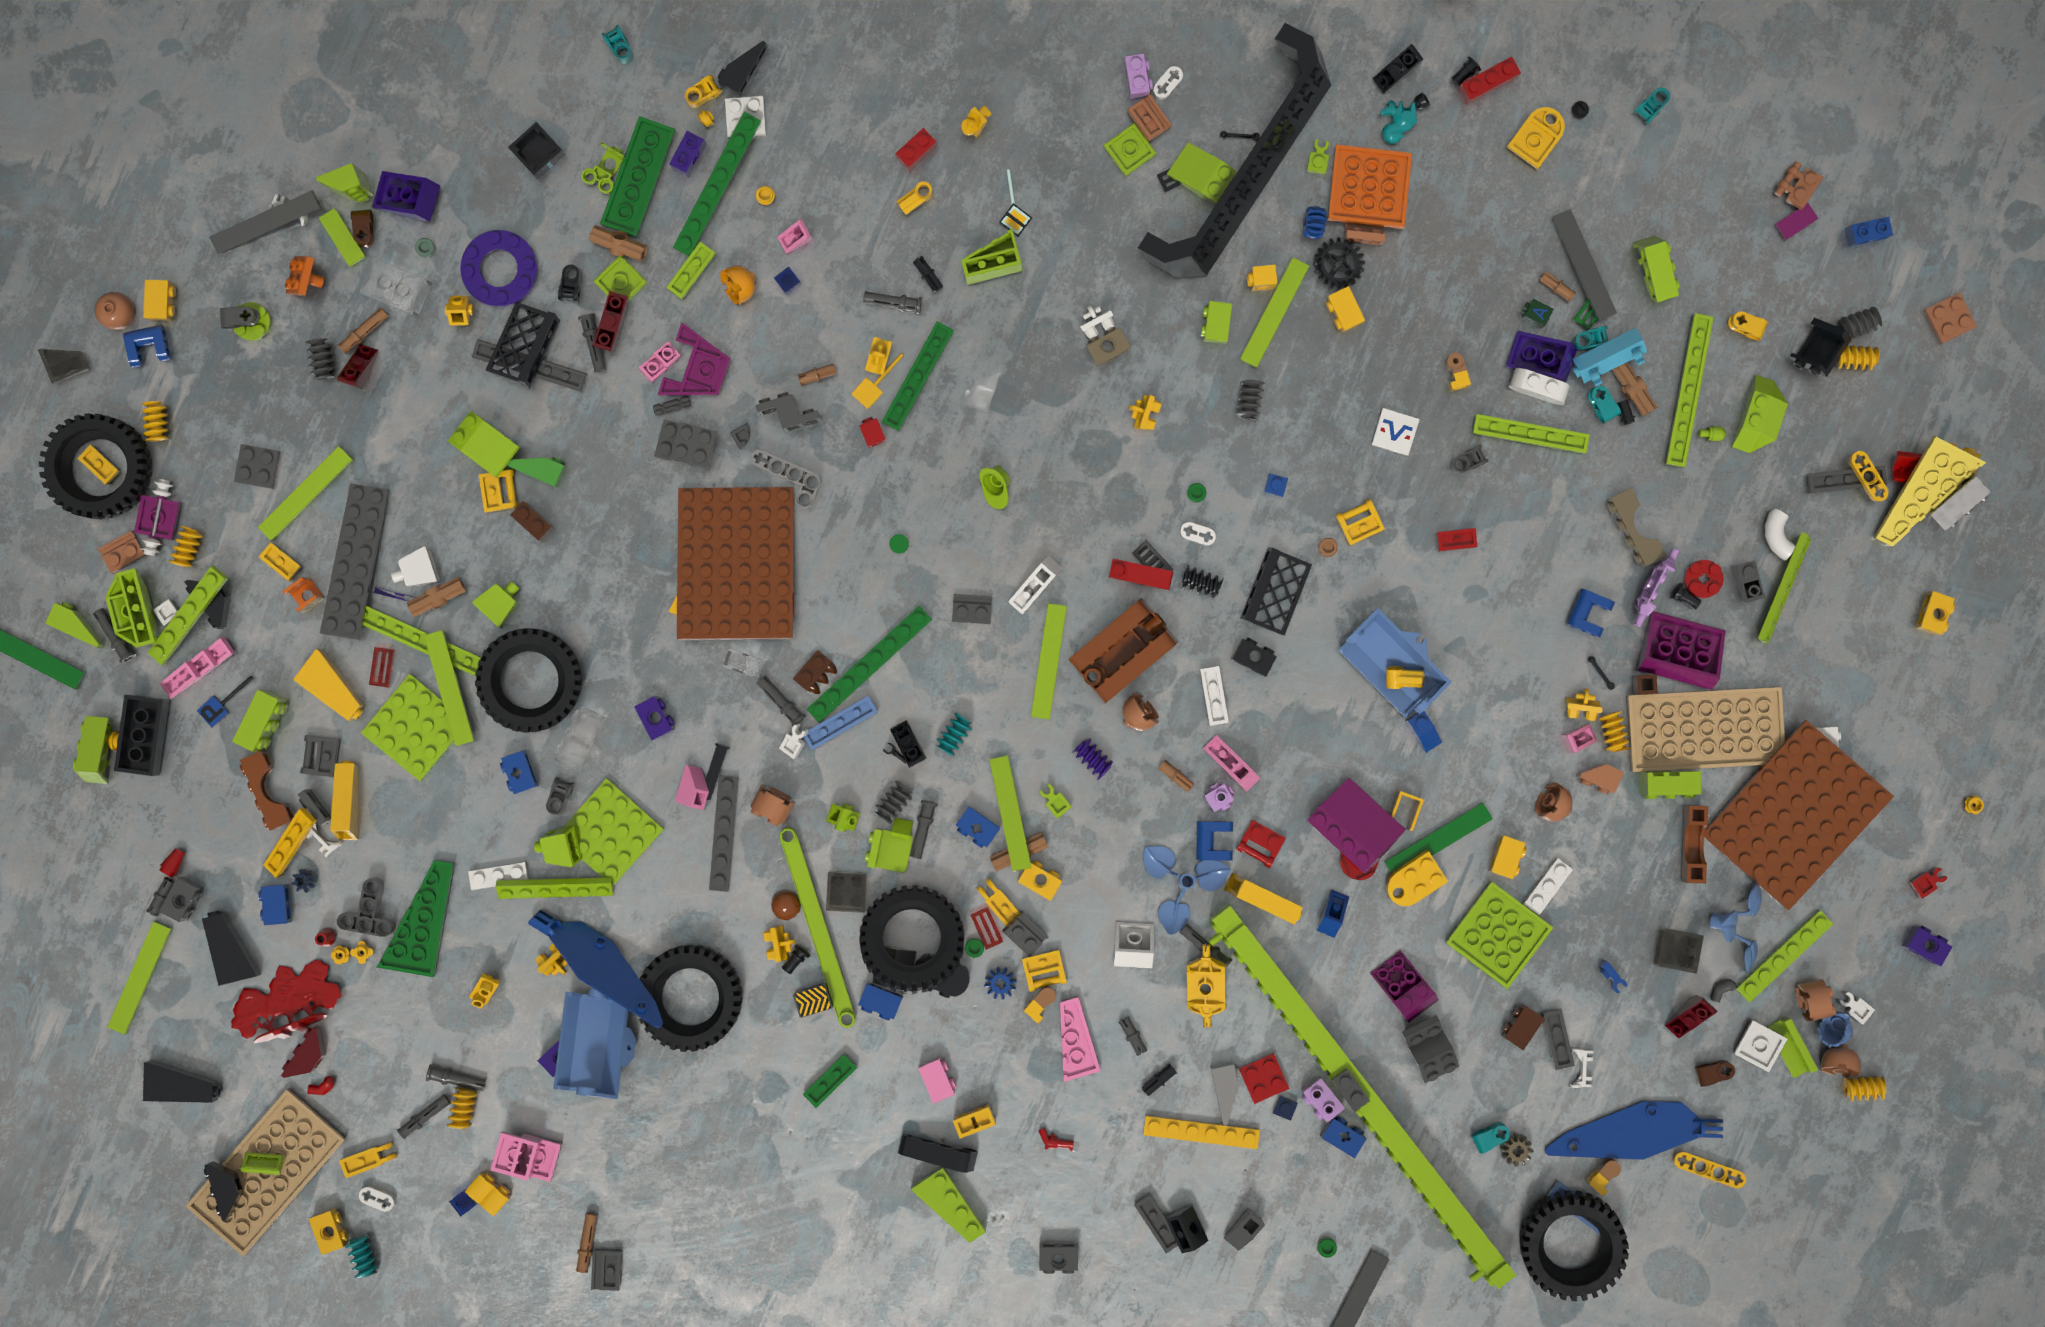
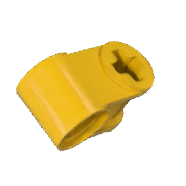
M713 75L704 77L697 84L686 90L685 99L689 107L699 108L723 92L714 82ZM692 94H697L699 99L697 101H690L689 97Z
M1740 311L1731 315L1727 323L1731 330L1743 334L1750 339L1761 341L1768 321Z

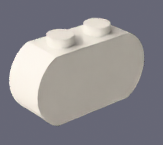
M1515 368L1509 388L1552 404L1564 405L1570 385L1527 369Z

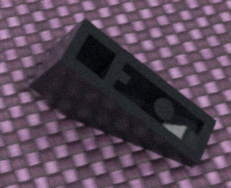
M760 42L729 63L725 69L722 68L718 75L719 85L740 97L768 48L766 42Z

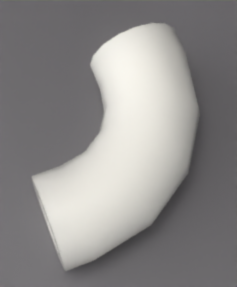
M1772 508L1765 522V538L1770 549L1785 561L1795 549V544L1790 542L1784 533V526L1789 517L1784 512Z

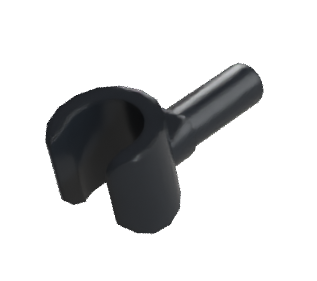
M888 743L892 746V751L887 752L885 749L883 751L888 755L897 757L906 764L904 757L896 751V747Z

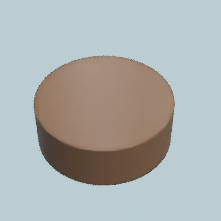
M1325 538L1318 545V551L1324 557H1331L1338 550L1337 542L1332 538Z

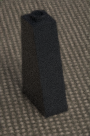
M219 910L207 913L208 917L202 918L218 986L261 975L258 966L227 913L220 914Z
M155 1060L144 1062L143 1101L213 1103L220 1097L221 1088L218 1086L217 1080Z

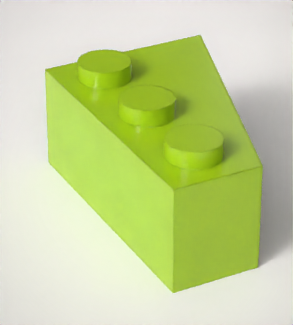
M1012 228L998 239L995 238L990 244L979 248L961 260L967 285L1023 271Z
M1654 235L1632 242L1634 248L1638 247L1641 259H1638L1640 265L1643 264L1646 274L1644 279L1651 300L1658 303L1679 296L1678 289H1680V285L1674 276L1676 269L1673 260L1670 259L1671 247L1669 243Z
M85 716L84 722L81 723L80 731L82 734L81 739L77 742L78 754L77 758L73 761V769L85 782L108 784L109 778H105L106 766H110V760H106L108 748H110L108 737L112 734L114 726L109 718Z
M1701 771L1639 772L1640 795H1645V799H1657V796L1665 795V799H1675L1676 795H1684V798H1696V795L1702 794Z

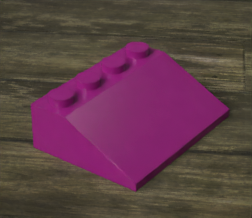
M1653 611L1650 614L1643 640L1638 670L1712 690L1720 680L1726 630Z
M1348 778L1307 820L1363 873L1369 872L1406 831L1396 819L1351 778Z

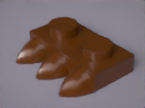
M817 650L793 680L806 691L812 694H820V688L816 682L828 684V677L824 672L837 674V669L831 660Z

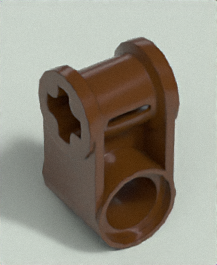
M372 210L351 211L353 239L363 248L371 247L374 243Z
M1725 1060L1695 1067L1700 1087L1729 1080L1735 1075L1734 1066ZM1723 1066H1726L1728 1068L1726 1070V1074L1721 1072V1070L1724 1069Z

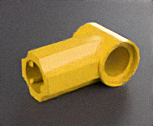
M920 182L914 189L896 202L905 215H908L921 204L932 199L934 195L933 189L928 182ZM923 187L929 188V193L926 196L919 194L920 189Z
M1400 666L1386 667L1387 688L1424 687V670L1403 669Z

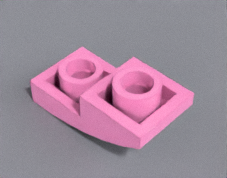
M666 342L654 352L651 358L639 367V370L652 383L673 365L681 355L669 342Z

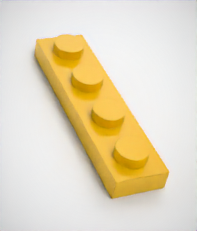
M300 808L263 864L275 878L283 874L317 821L305 808Z

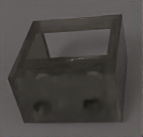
M828 871L826 911L865 913L868 873Z
M1661 927L1654 965L1697 974L1704 935Z

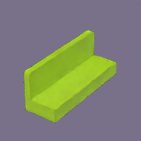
M1784 1017L1767 1026V1028L1787 1038L1780 1055L1793 1078L1805 1072L1813 1073L1818 1070L1791 1018Z

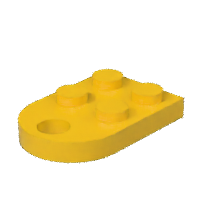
M1542 107L1536 109L1524 122L1507 148L1538 169L1564 133L1565 123L1563 117L1553 108ZM1546 115H1553L1556 120L1555 123L1548 124L1546 122Z
M1425 850L1391 873L1386 882V891L1394 903L1400 906H1411L1446 884L1448 880L1430 852ZM1396 888H1402V893L1399 896H1393V891Z

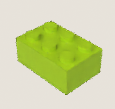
M257 689L232 742L252 752L266 750L271 743L270 737L272 732H276L280 722L278 720L280 716L284 715L288 708V699L270 690Z

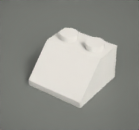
M1116 922L1114 966L1152 968L1154 924Z

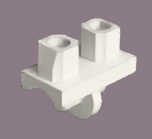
M1089 305L1086 307L1088 312L1082 316L1084 320L1090 317L1092 319L1079 326L1081 332L1084 331L1085 335L1092 339L1099 335L1095 328V325L1101 322L1105 331L1115 327L1112 319L1113 314L1111 310H1108L1096 317V314L1101 312L1100 307L1092 309Z

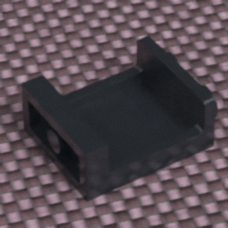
M1814 317L1810 323L1814 330L1797 355L1791 353L1790 358L1794 362L1793 365L1801 370L1806 368L1816 376L1820 374L1827 377L1852 338L1845 329Z

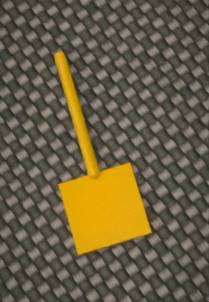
M900 353L885 370L884 375H880L874 383L866 377L851 395L869 409L883 394L877 387V384L903 357V353Z

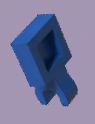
M1602 960L1598 964L1601 968L1599 972L1603 977L1612 980L1611 987L1614 992L1620 993L1617 989L1618 983H1622L1624 987L1628 986L1626 981L1620 978V975L1608 961Z

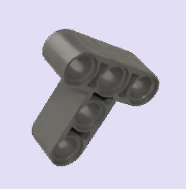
M369 878L363 883L358 913L350 911L340 914L337 918V925L340 929L379 937H386L395 932L396 924L392 919L379 917L384 883L380 878ZM372 881H374L377 884L376 891H372L370 889V883ZM368 900L374 904L372 910H368L366 907ZM345 916L351 918L349 926L344 923ZM364 919L370 922L369 929L363 927L362 922ZM383 923H387L389 926L387 933L381 929Z

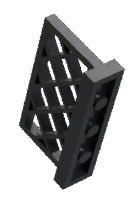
M516 302L486 367V371L520 383L522 386L530 389L560 319L555 313L549 311L547 313ZM520 308L526 310L528 316L518 320L516 315ZM539 315L543 316V322L535 326L532 318ZM530 320L532 328L522 331L520 324ZM518 326L520 333L510 337V328ZM535 332V340L527 343L525 335ZM522 337L525 345L515 349L512 341ZM510 342L512 350L503 354L501 351L502 346ZM527 348V357L520 360L517 352ZM514 354L517 362L507 366L505 358ZM503 361L504 368L499 370L493 369L495 362ZM519 366L521 371L518 377L512 376L509 370Z
M1268 547L1240 619L1285 636L1312 564L1275 548ZM1279 556L1286 558L1289 566L1279 569L1277 564ZM1298 564L1306 566L1304 573L1297 577L1293 567ZM1290 568L1294 578L1285 582L1281 572ZM1278 574L1282 584L1272 587L1270 579ZM1295 581L1298 589L1295 593L1290 594L1286 584ZM1283 586L1287 596L1278 600L1274 590ZM1271 592L1275 602L1265 605L1263 597L1266 593ZM1289 599L1290 609L1283 612L1279 602ZM1276 604L1280 614L1271 618L1267 608ZM1264 609L1268 619L1263 622L1255 620L1257 613ZM1282 617L1284 622L1282 630L1275 628L1272 620Z

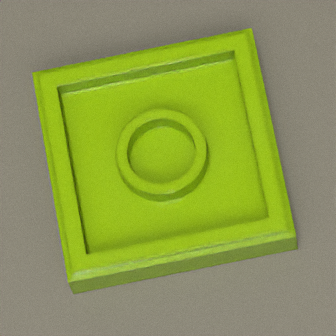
M1135 123L1103 145L1125 177L1157 154Z
M618 256L593 281L607 296L609 291L628 296V302L648 283L622 256Z

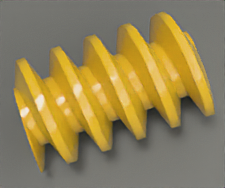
M1855 345L1849 348L1847 346L1836 362L1838 369H1841L1844 363L1846 369H1849L1850 365L1853 364L1854 370L1857 369L1858 365H1860L1861 370H1864L1866 365H1868V370L1872 371L1873 366L1877 365L1879 361V348L1874 347L1872 349L1870 346L1866 348L1858 346L1857 348Z
M158 401L142 402L143 406L148 407L142 409V413L147 414L142 420L148 422L143 425V428L148 430L143 432V436L148 437V439L143 441L159 442L168 439L167 436L163 435L168 429L162 427V425L168 424V421L162 420L163 417L168 416V414L162 412L167 406L162 405Z
M180 525L184 529V531H178L182 539H175L179 546H173L172 548L177 553H170L174 560H168V562L182 567H192L193 564L188 560H195L191 553L198 552L194 545H200L201 543L196 538H203V535L195 529Z
M1623 711L1607 713L1599 718L1600 721H1605L1601 728L1607 729L1602 735L1609 736L1604 741V743L1610 744L1606 751L1618 752L1631 749V747L1625 746L1629 743V740L1623 739L1628 733L1621 731L1626 727L1625 724H1620L1624 717L1618 716Z
M1867 1076L1866 1079L1864 1077H1859L1858 1079L1856 1077L1851 1079L1844 1077L1842 1091L1845 1097H1849L1850 1102L1854 1101V1096L1857 1097L1859 1102L1862 1096H1864L1865 1101H1869L1870 1095L1874 1101L1877 1100V1095L1883 1101L1886 1094V1081L1884 1076L1881 1078L1879 1076L1874 1078Z
M454 1087L459 1091L458 1093H452V1096L456 1097L457 1100L451 1101L455 1108H450L449 1111L453 1112L454 1115L448 1116V1119L453 1122L446 1124V1126L455 1129L471 1127L472 1124L468 1121L473 1118L470 1112L474 1111V1107L471 1105L476 1103V1100L472 1097H476L478 1093L469 1088Z

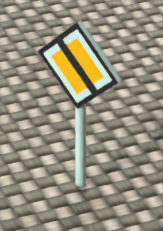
M1007 169L1011 207L999 223L1008 230L1012 228L1014 235L1019 237L1032 217L1015 205L1010 169Z

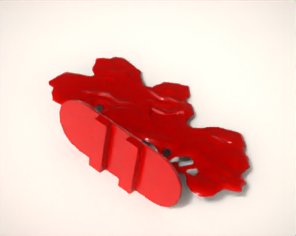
M314 960L305 965L299 976H296L291 968L279 965L276 970V978H273L269 984L271 992L268 995L262 994L257 989L244 988L241 991L239 1000L233 1008L235 1017L231 1020V1028L239 1029L242 1037L246 1039L252 1038L258 1028L266 1029L268 1032L256 1037L254 1043L266 1042L278 1037L288 1038L292 1036L291 1032L296 1030L306 1031L309 1029L308 1025L325 1019L327 1017L326 1013L313 1014L316 1007L320 1006L326 1009H333L337 999L341 998L338 984L325 982L324 979L328 975L329 967L320 960ZM311 1000L314 1003L312 1007H310L309 1003ZM300 1010H304L309 1015L295 1022L293 1020L294 1015ZM280 1015L287 1016L289 1024L274 1029L272 1025L274 1019ZM260 1016L265 1018L268 1024L266 1025L265 1022L261 1024L257 1018ZM254 1022L258 1024L257 1027L253 1026Z

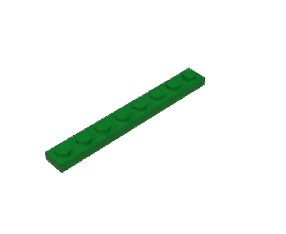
M745 111L742 114L673 246L674 249L690 256L696 248L762 122L758 118Z
M918 606L806 710L818 723H821L931 622L932 619Z

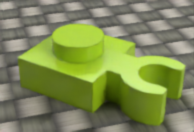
M1316 139L1314 142L1316 152H1310L1307 172L1326 175L1329 155L1324 154V152L1328 149L1329 141H1326L1325 146L1321 148L1318 146L1319 139Z
M1048 784L1047 786L1050 788L1049 794H1044L1042 790L1039 792L1042 797L1049 799L1045 805L1058 819L1072 806L1060 792L1055 795L1053 786Z

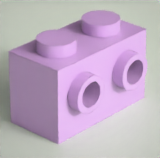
M1144 54L1126 56L1124 64L1130 99L1147 97L1150 94V90L1153 89L1152 79L1147 76V71H1150L1149 60L1145 59Z
M1320 1076L1302 1089L1304 1093L1302 1098L1308 1106L1313 1104L1316 1108L1314 1113L1320 1121L1324 1119L1328 1123L1345 1109Z

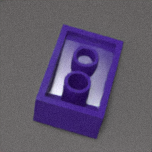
M382 171L372 208L430 222L440 185L424 177Z
M1518 331L1506 367L1513 370L1515 368L1527 369L1566 383L1577 349L1571 342Z

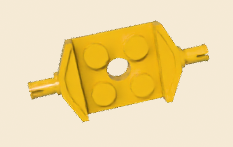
M1202 944L1203 956L1187 964V1008L1192 1012L1202 1015L1204 1028H1211L1212 1015L1226 1010L1227 1007L1226 964L1210 956V944H1207V946ZM1208 984L1211 987V991H1202L1201 985Z

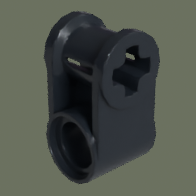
M567 265L562 270L558 300L567 299L574 300V303L579 302L582 272L575 265ZM575 269L577 272L576 277L569 279L568 272Z

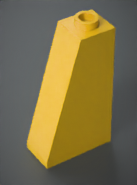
M315 649L293 680L346 720H357L363 713L361 709L364 707V704L325 652L321 649Z
M352 761L335 763L330 831L339 840H358L359 768Z
M1234 873L1231 874L1224 889L1230 894L1294 925L1302 916L1303 907Z

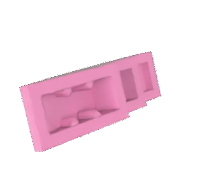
M222 637L209 648L202 650L193 659L181 665L164 679L160 685L169 698L172 699L233 655L235 651L226 638Z

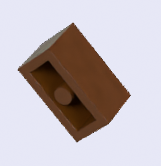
M522 501L510 514L540 542H543L555 529L525 501Z
M1522 1004L1521 1007L1517 1006L1512 1014L1514 1017L1510 1023L1506 1022L1503 1026L1501 1036L1524 1051L1545 1018Z

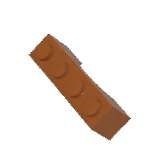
M259 751L241 759V772L247 776L249 781L247 783L248 788L256 797L255 805L264 816L262 821L265 827L272 831L290 824L294 815L289 803L274 801L266 791V778L273 769L267 752Z
M1684 805L1682 882L1706 884L1707 863L1704 857V835L1708 826V806Z

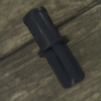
M920 256L913 261V264L922 275L921 278L926 280L933 292L940 291L943 285L934 274L935 270L930 268L924 257Z
M1170 1063L1157 1075L1154 1074L1155 1077L1142 1087L1143 1092L1147 1096H1150L1162 1085L1165 1086L1164 1083L1177 1074Z

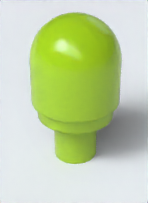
M1710 426L1707 429H1699L1698 436L1706 437L1709 441H1722L1726 436V431L1721 426Z

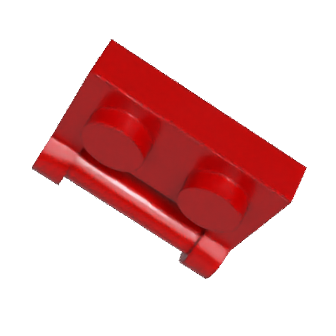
M1251 820L1236 850L1245 852L1264 863V866L1270 868L1286 838ZM1248 839L1271 852L1269 857L1246 845Z

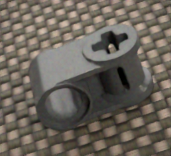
M249 307L220 308L221 328L232 329L254 326L259 322L260 315L257 310Z
M1481 444L1452 459L1450 470L1455 474H1462L1489 462L1483 455ZM1457 460H1461L1464 463L1462 470L1456 467Z
M559 777L554 779L546 803V809L550 814L559 815L565 811L575 783H567L560 780ZM557 800L560 803V809L555 812L552 810L551 805Z

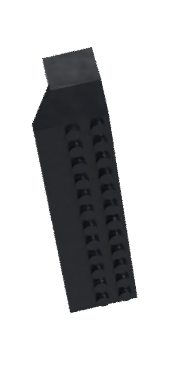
M1284 23L1275 40L1283 55L1300 64L1301 76L1196 236L1169 244L1147 232L1138 249L1148 262L1175 277L1207 276L1331 87L1322 52L1313 36Z

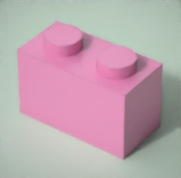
M938 1057L918 1067L933 1104L955 1095L954 1089L957 1087L953 1078L949 1079L947 1071H949L945 1060L942 1061Z

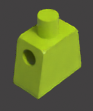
M510 581L505 588L496 583L472 603L497 627L502 628L519 603L513 595L520 588L513 581Z
M574 826L549 830L540 837V841L534 843L535 852L543 853L544 860L548 864L574 867L582 860Z

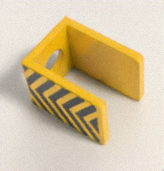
M1397 790L1389 814L1394 818L1402 795L1417 800L1407 826V830L1413 831L1424 799Z

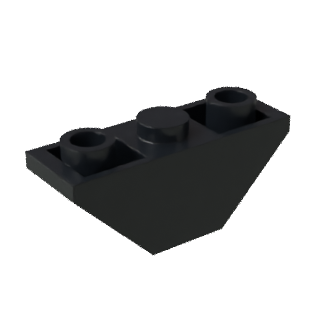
M1411 44L1375 75L1373 80L1381 91L1386 93L1418 68L1424 59L1414 45Z
M184 581L189 595L199 581ZM222 588L204 611L209 616L208 622L213 628L224 629L226 627L230 599Z
M907 720L890 729L909 768L927 758Z
M212 1161L204 1165V1175L207 1180L209 1179L211 1185L210 1193L217 1203L216 1212L223 1221L232 1216L244 1191L238 1173Z

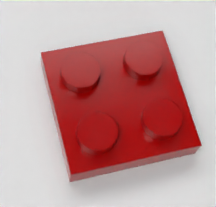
M1274 1053L1239 1067V1071L1254 1104L1289 1089Z

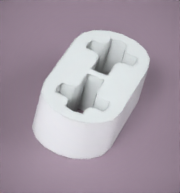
M1170 67L1157 81L1153 89L1154 96L1157 99H1166L1180 84L1183 72L1179 67ZM1171 72H1178V80L1174 78L1171 82L1168 81L1171 77ZM1165 84H1167L1168 86L1165 89L1166 94H1158V87L1162 88Z
M1187 522L1180 528V534L1184 539L1201 545H1211L1216 539V534L1212 529L1195 523ZM1191 526L1192 531L1197 532V535L1190 534L1186 536V532L1183 530ZM1210 532L1212 540L1207 542L1204 541L1203 537L1199 536V533L1206 534Z
M366 1186L359 1192V1199L362 1203L384 1212L391 1210L396 1204L394 1195L374 1186ZM370 1190L371 1195L376 1197V1199L373 1197L366 1199L367 1195L364 1192L366 1193ZM386 1198H389L388 1202L391 1203V1205H387L385 1207L384 1202L380 1201L379 1199L384 1200Z

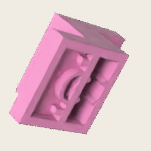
M501 1132L491 1171L527 1181L534 1177L551 1182L562 1144L526 1133L520 1137Z

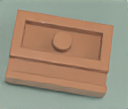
M1151 94L1127 110L1148 142L1172 126Z
M130 531L98 549L111 574L147 556L143 554L144 550L140 549L142 546L136 538L134 531Z

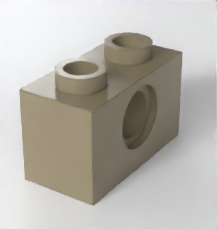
M1113 327L1104 332L1105 336L1101 338L1096 336L1088 341L1089 345L1086 346V349L1097 368L1131 350V346L1120 327L1118 329ZM1109 341L1113 344V348L1110 351H1106L1103 349L1102 344Z

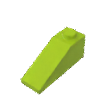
M65 601L54 603L45 624L92 646L104 648L105 644L79 611L73 609L74 605Z

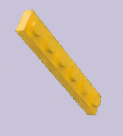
M1145 1115L1143 1135L1258 1149L1260 1129Z

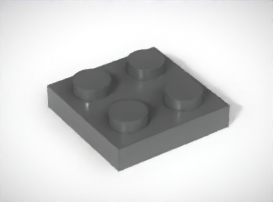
M241 444L234 482L274 489L280 451Z

